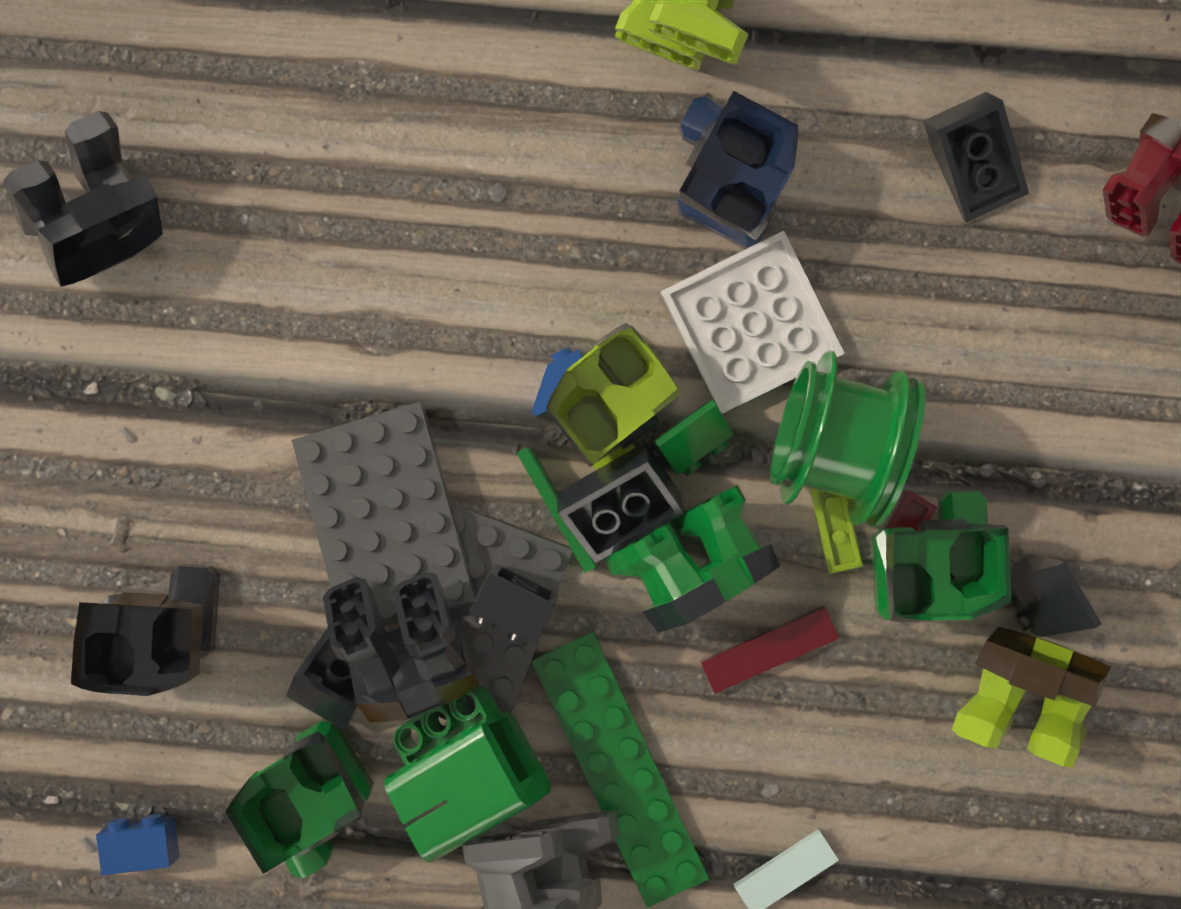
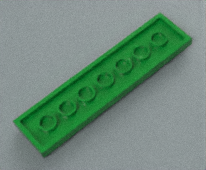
M594 631L533 658V666L601 811L611 810L617 812L620 834L615 841L646 907H651L708 880V874Z

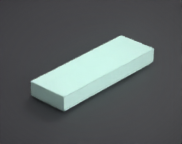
M817 829L734 883V887L748 909H765L839 860L820 830Z

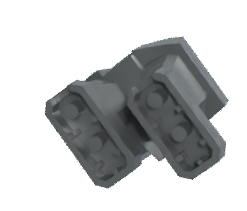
M610 810L541 819L530 822L531 826H522V832L485 836L473 839V844L462 845L465 863L477 873L483 901L481 909H596L602 904L600 877L589 878L586 853L615 840L619 836L620 830L617 812Z

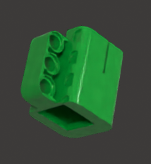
M482 685L476 686L455 700L413 717L400 725L394 733V744L405 766L386 776L384 785L387 795L402 823H407L445 800L448 802L405 827L417 852L429 863L529 808L551 792L549 778L518 721L511 712L504 713L503 710L500 711L490 692ZM468 695L475 701L474 711L467 705L466 698ZM440 712L443 713L447 719L446 727H444L439 721ZM412 729L418 733V743L412 739Z

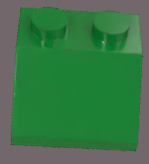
M710 400L652 443L676 475L683 472L688 476L703 465L699 459L709 452L716 456L731 445L727 439L734 434L713 400Z

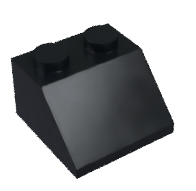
M327 628L295 673L286 697L345 731L359 710V707L355 702L349 662L337 658L331 647Z

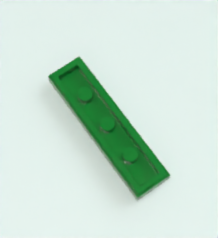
M526 447L517 453L518 457L584 572L587 573L594 569L597 563L592 560L558 515L557 490L533 448Z

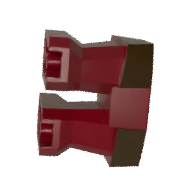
M1155 113L1150 115L1140 130L1139 146L1127 170L1111 175L1102 189L1106 217L1114 224L1140 236H1149L1156 225L1161 198L1169 188L1173 187L1181 191V121ZM1181 212L1169 230L1170 256L1179 264H1181Z

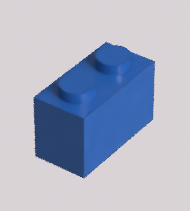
M153 814L141 818L139 822L129 823L128 818L109 821L107 823L108 826L96 834L101 876L170 867L180 858L175 817L163 818L162 814Z

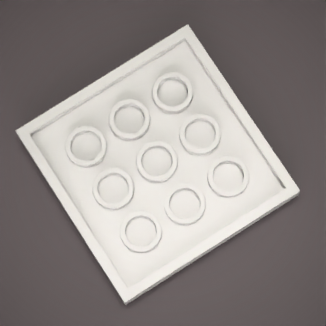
M784 231L660 292L721 414L796 378L806 361L815 362L817 365L822 355L829 350H833L837 357L845 354Z

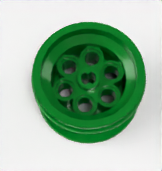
M833 350L825 352L817 365L815 362L806 361L796 377L786 402L772 453L770 482L774 485L781 484L780 495L782 502L785 505L791 504L797 498L803 486L848 498V512L853 524L860 525L866 521L870 526H880L890 515L897 503L915 457L925 409L923 382L917 378L908 379L907 374L900 370L890 376L882 389L838 377L837 356Z

